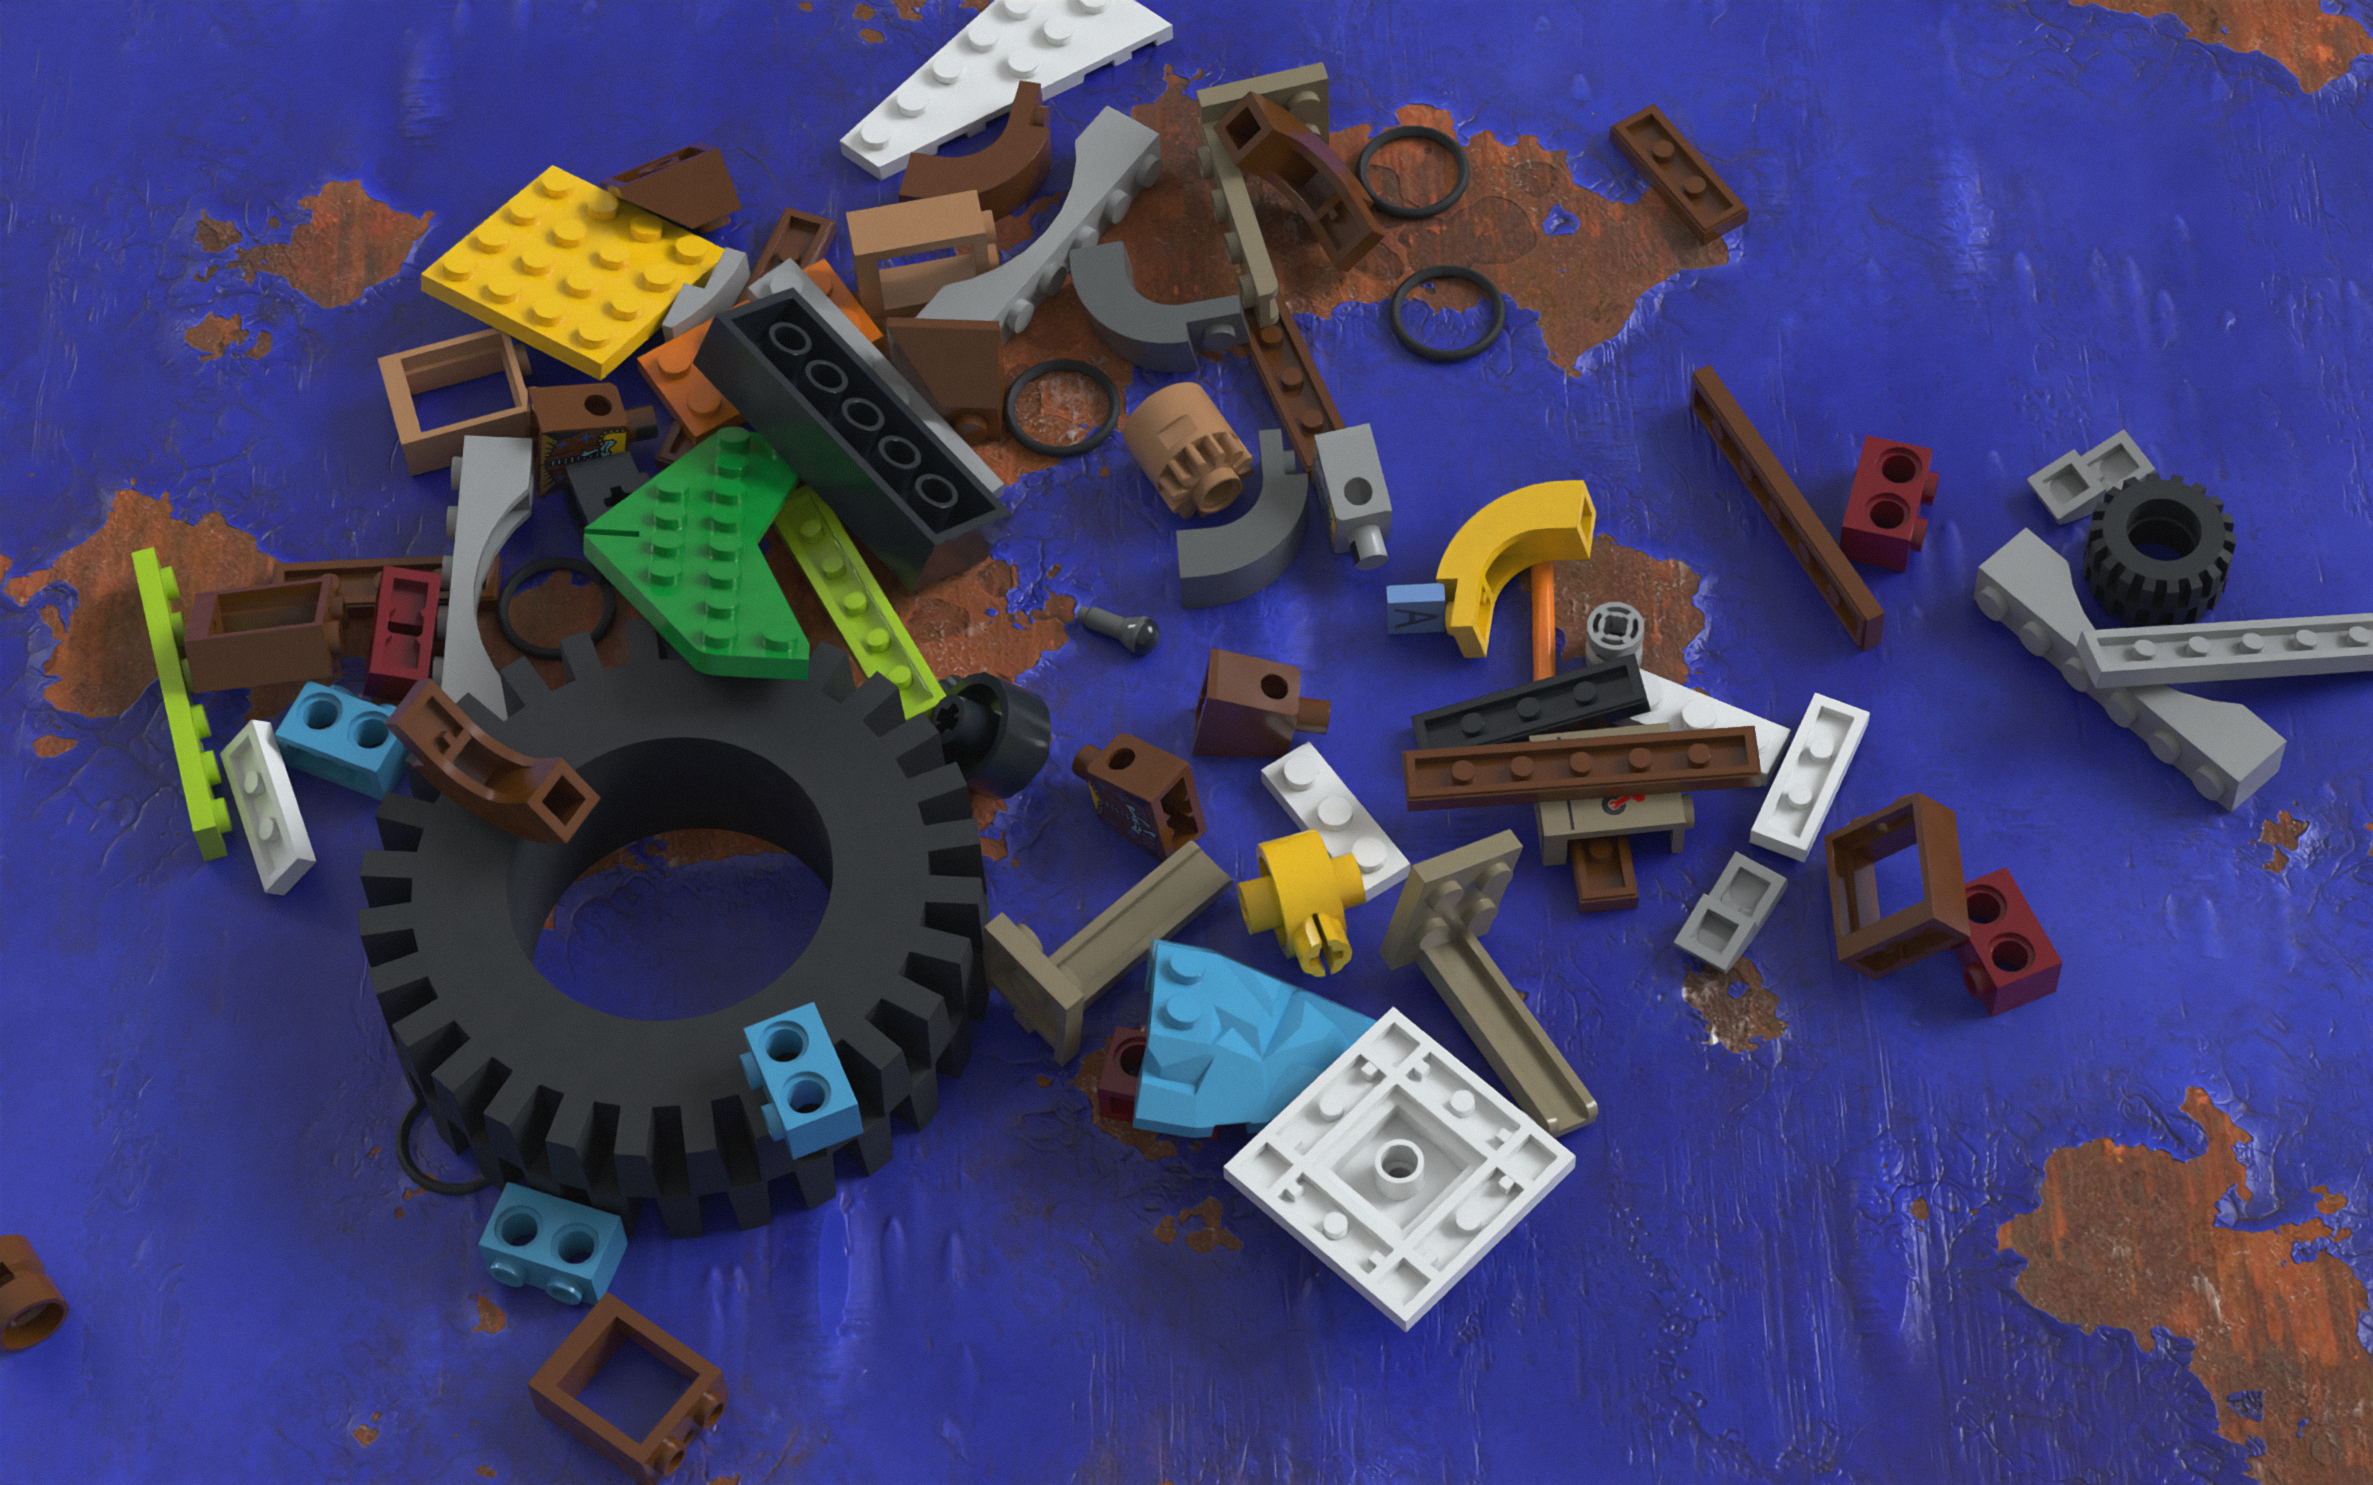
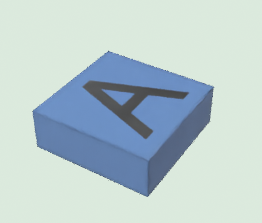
M1444 584L1387 586L1388 634L1445 632Z

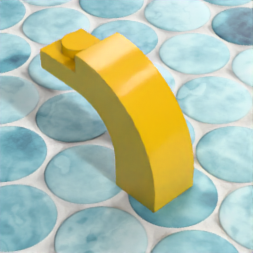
M1584 480L1544 482L1520 488L1503 495L1472 516L1451 540L1440 562L1436 581L1437 583L1444 584L1445 601L1447 603L1445 611L1447 633L1449 636L1455 637L1464 658H1486L1495 602L1503 587L1516 574L1542 562L1590 559L1596 510Z

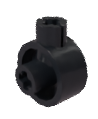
M986 672L970 674L965 678H961L959 675H950L945 679L939 680L938 683L945 692L946 697L941 699L934 708L930 722L940 734L945 766L957 762L967 784V789L993 800L1011 798L1025 789L1045 765L1049 756L1051 721L1049 709L1041 696Z

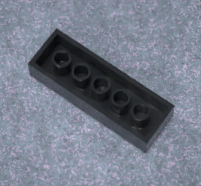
M794 287L714 316L692 363L910 592L985 561L988 558L1012 513Z

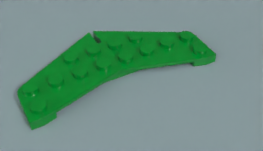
M733 426L719 429L717 433L705 439L584 528L583 555L694 669L714 676L808 680L810 644L758 546V543L798 483L804 480L786 463L760 433L749 432L744 428Z

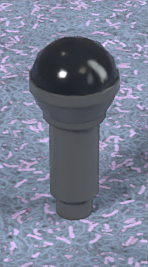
M1084 605L1080 607L1077 613L1078 622L1084 623L1089 629L1119 639L1120 643L1124 644L1135 655L1149 654L1158 646L1161 637L1160 629L1157 623L1147 616L1125 618L1095 606L1089 608Z

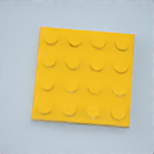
M552 165L422 272L421 291L601 381L662 327L684 283L705 288L725 249Z

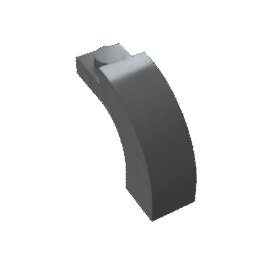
M1123 240L1069 250L1072 280L1087 320L1099 340L1120 358L1137 366L1155 371H1198V351H1222L1237 344L1251 342L1249 323L1239 294L1181 305L1155 303L1144 298L1136 291L1134 270Z
M1281 429L1259 430L1262 491L1257 502L1248 513L1232 523L1219 527L1176 530L1182 609L1220 606L1249 597L1271 584L1283 574L1299 553L1309 523L1308 473L1296 474L1294 450L1283 451Z

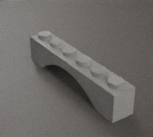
M1107 105L1075 140L1076 165L1072 187L1062 210L1046 232L1024 252L1002 266L972 279L944 285L915 318L999 321L1002 346L1015 332H1022L1028 326L1034 310L1047 296L1055 295L1062 287L1067 273L1071 270L1069 250L1097 245L1099 237L1112 223L1117 224L1124 218L1129 210L1131 201L1144 187L1149 188L1156 182L1163 168L1160 134Z
M465 435L463 457L453 456L451 489L459 491L458 506H448L446 536L447 540H455L453 556H443L442 589L450 590L449 606L439 605L437 639L446 641L444 656H434L432 680L454 703H457L469 692L500 719L505 721L508 717L501 677L494 668L481 642L477 626V611L482 586L495 556L511 534L531 516L535 476L533 439Z
M2028 528L2023 529L1978 567L1973 599L1977 601L1983 613L1992 620H2000L2019 636L2027 650L2036 656H2043L2062 672L2066 681L2074 689L2081 692L2085 691L2100 703L2116 724L2124 728H2130L2147 742L2151 751L2158 759L2177 767L2192 780L2196 789L2209 800L2218 801L2228 811L2233 812L2279 771L2287 740L2243 704L2211 701L2179 692L2164 684L2095 689L2076 649L2081 631L2095 630V628L2084 614L2074 590L2069 562Z

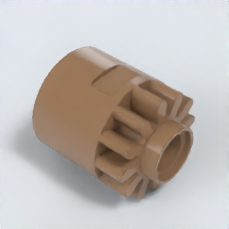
M1177 383L1157 391L1132 412L1124 426L1122 439L1125 446L1174 514L1179 512L1184 520L1189 519L1195 511L1203 518L1208 514L1225 509L1245 489L1241 479L1248 478L1254 474V470L1250 466L1254 458L1204 389L1196 383Z

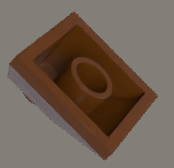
M700 142L693 143L599 181L601 188L608 193L691 229L699 227L701 233L710 232L731 222L729 214L742 209L720 149Z
M887 317L886 328L891 363L895 369L965 442L976 443L982 440L1001 441L1007 386L999 321Z

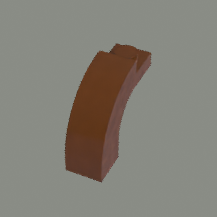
M1019 81L1007 126L1002 135L986 149L963 157H941L911 152L899 191V202L903 203L977 190L981 211L991 210L994 222L1010 215L1028 202L1044 183L1053 164L1049 128L1051 110L1049 106H1043L1041 83Z
M1249 91L1213 127L1236 167L1264 179L1280 191L1296 207L1311 227L1334 267L1349 272L1385 237L1369 210L1374 202L1350 169L1312 130L1276 103Z
M419 679L384 723L417 758L412 767L434 787L473 815L520 838L545 844H567L600 800L596 792L562 757H529L506 747L489 736L432 679Z

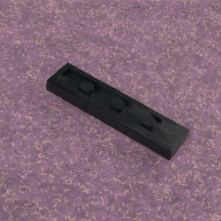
M1631 654L1411 716L1418 748L1422 750L1529 742V736L1582 731L1651 712L1636 656Z

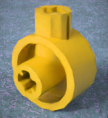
M1316 829L1257 844L1256 860L1259 877L1237 883L1239 904L1250 935L1274 929L1283 954L1287 959L1297 957L1305 973L1312 974L1315 977L1325 976V969L1319 957L1320 950L1323 952L1331 975L1339 972L1351 960L1353 952L1347 939L1344 910L1366 903L1363 879L1353 853L1329 858L1325 844Z

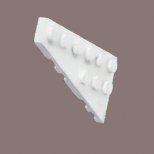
M995 0L840 140L841 153L882 181L906 169L911 152L935 155L938 153L939 145L964 133L970 138L986 130V122L1007 112L1010 114L1020 80L1041 83L1042 101L1044 102L1083 83L1085 74L1109 62L1114 67L1132 59V51L1152 41L1156 46H1159L1173 39L1172 24L1135 0Z

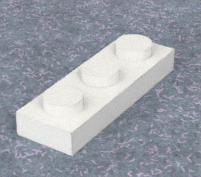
M1639 668L1651 712L1611 722V724L1626 727L1669 722L1671 732L1755 726L1762 773L1761 785L1766 786L1790 742L1791 729Z
M1818 693L1814 694L1751 829L1750 843L1805 863L1868 726L1870 712Z
M251 719L224 748L220 755L265 893L284 896L316 863V858L271 723Z
M1309 741L1261 770L1262 783L1301 831L1304 832L1311 829L1318 831L1325 844L1329 858L1353 853L1363 879L1366 903L1408 877L1410 862Z

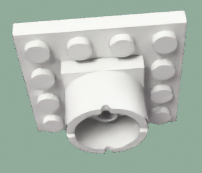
M1392 1007L1224 1165L1223 1170L1224 1178L1403 1331L1407 1332L1575 1168L1576 1156L1402 1013Z

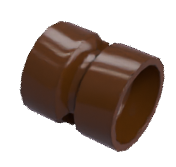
M20 1234L0 1237V1349L7 1352L22 1351L48 1339L63 1325L70 1309L51 1276L45 1274L46 1269L27 1237Z

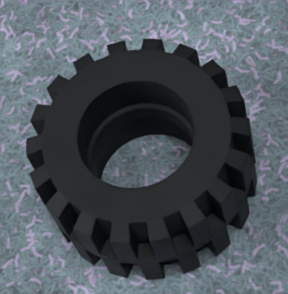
M2159 473L2147 474L2146 480L2140 482L2134 476L2123 481L2122 490L2113 486L2105 493L2104 502H2098L2090 523L2083 558L2084 580L2090 581L2089 593L2094 600L2103 598L2102 609L2110 616L2118 612L2123 615L2122 623L2134 627L2136 621L2146 623V627L2160 626V624L2183 625L2186 618L2193 623L2203 619L2206 609L2213 610L2219 603L2221 593H2224L2236 545V534L2232 533L2234 522L2230 513H2222L2224 503L2217 496L2210 498L2205 496L2207 488L2197 482L2191 487L2183 483L2184 477L2173 474L2171 480L2160 479ZM2148 543L2161 544L2176 550L2183 558L2172 561L2156 560L2143 555L2135 549V546Z

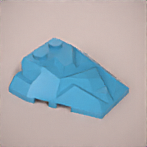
M1151 938L1148 949L1145 992L1150 993L1146 1049L1136 1083L1132 1128L1200 1138L1212 1137L1215 1125L1246 1123L1248 1133H1259L1364 1035L1377 1020L1213 949Z

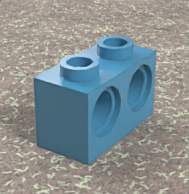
M310 680L306 682L275 733L285 765L381 801L386 791L393 792L406 770L405 759L411 752L384 725L397 707L385 703L377 706L358 699L351 691L338 685L326 687ZM324 725H331L328 728L317 730ZM383 743L376 748L368 749L371 745Z
M814 1002L743 1028L749 1051L739 1055L744 1074L752 1091L763 1087L769 1102L761 1106V1112L773 1142L785 1139L793 1160L864 1133L858 1102ZM785 1053L799 1054L798 1057L789 1062L775 1061L778 1056ZM815 1103L821 1105L818 1110L812 1113L803 1114L796 1112L799 1107L805 1104Z
M507 1182L478 1246L487 1272L501 1283L513 1287H521L526 1283L542 1288L550 1296L566 1304L577 1305L580 1301L596 1305L607 1292L628 1242L620 1216ZM520 1236H536L527 1245H511V1243ZM587 1252L592 1254L589 1259L582 1263H567L568 1259L577 1253Z

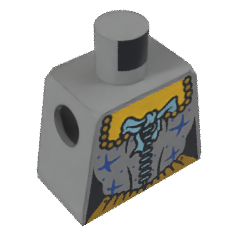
M1370 423L1314 435L1311 483L1334 553L1341 554L1351 551L1355 568L1358 570H1371L1384 565L1388 561L1384 543L1389 541L1392 508Z

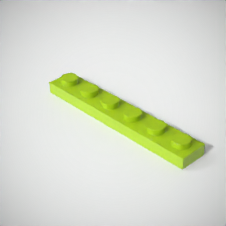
M808 484L794 490L772 522L773 527L865 680H868L878 671L899 688L906 722L922 712L930 720L936 705L941 699L946 697L945 692L834 511Z
M154 547L132 552L193 833L204 861L228 856L223 833L233 831L232 823L224 797L215 799L212 788L213 785L222 783L214 751L204 752L201 740L211 737L210 726L203 703L193 704L191 692H194L188 660L187 658L183 659L181 646H184L187 626L182 611L173 613L170 602L180 599L172 566L161 568Z

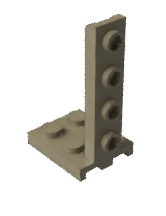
M1323 62L1196 90L1200 117H1197L1198 132L1201 138V147L1195 149L1198 169L1202 180L1210 178L1212 180L1214 190L1209 191L1212 212L1217 223L1222 221L1226 223L1228 232L1223 234L1226 255L1231 266L1236 264L1240 266L1243 276L1237 277L1241 301L1245 309L1254 308L1260 328L1274 325L1279 319V309L1275 300L1278 294V282L1241 170L1235 166L1213 127L1249 91H1252L1291 113L1329 145V78Z
M1511 829L1412 865L1380 947L1379 955L1391 971L1416 961L1522 1110L1555 1139L1594 1123L1598 1115V1106L1589 1091L1477 939V937L1488 934L1491 924L1498 914V907L1506 887L1513 877V870L1523 848V845Z
M1191 840L1048 958L1042 953L1043 946L1040 940L1028 926L1023 923H1019L1016 926L1001 912L984 926L983 963L987 991L990 993L996 989L1016 1010L1014 1012V1019L1029 1034L1036 1030L1055 1049L1054 1059L1063 1067L1080 1052L1083 1011L1148 958L1151 938L1165 941L1170 940L1231 889L1234 880Z

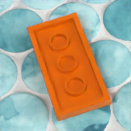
M825 258L803 269L807 276L878 351L884 348L883 334ZM747 299L730 309L750 303V301ZM713 318L637 358L638 371L674 420H678L682 425L683 432L694 447L721 428L729 426L738 427L747 422L740 412L692 363Z

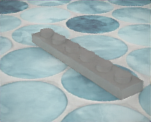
M791 258L747 287L748 300L750 302L794 287L997 499L1004 495V483Z
M2373 613L2081 631L2076 649L2095 689L2373 671Z

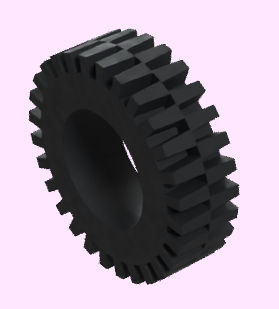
M646 618L625 621L630 664L604 670L587 630L560 640L566 685L551 691L525 656L499 670L507 720L503 721L469 692L455 703L478 727L506 747L534 758L562 757L600 797V800L567 844H545L523 839L473 815L444 795L415 770L412 765L417 758L410 753L405 759L413 798L386 791L375 815L384 850L364 851L360 878L369 908L358 910L360 937L370 965L368 973L407 1083L418 1104L427 1103L439 1136L457 1156L471 1146L482 1176L486 1177L493 1186L502 1192L507 1182L517 1184L523 1176H525L530 1189L578 1203L584 1190H586L593 1208L620 1216L625 1235L630 1237L634 1236L644 1197L656 1198L672 1239L702 1238L703 1195L727 1191L742 1231L772 1224L767 1181L789 1173L810 1210L836 1197L833 1152L842 1147L871 1176L893 1159L890 1112L921 1132L939 1111L936 1071L958 1080L960 1079L972 1056L969 1020L984 1022L990 993L987 991L983 963L984 926L991 921L977 819L972 818L967 784L957 762L945 766L940 734L927 716L922 712L906 722L899 688L876 671L856 690L847 652L823 640L809 657L808 680L708 675L694 669L684 658L669 659L661 634ZM684 829H720L763 839L801 860L822 880L831 893L826 912L817 932L804 952L789 969L766 988L748 999L720 1011L694 1018L647 1021L606 1014L571 999L549 983L533 966L535 950L544 924L553 907L569 886L588 868L615 850L643 838L665 832ZM814 1002L858 1102L864 1133L793 1160L784 1138L773 1142L761 1112V1106L768 1104V1099L763 1087L751 1090L739 1055L749 1052L743 1028ZM785 1053L778 1056L775 1061L789 1062L798 1057L799 1054ZM815 1103L805 1104L799 1107L796 1112L803 1114L812 1113L818 1110L821 1105Z

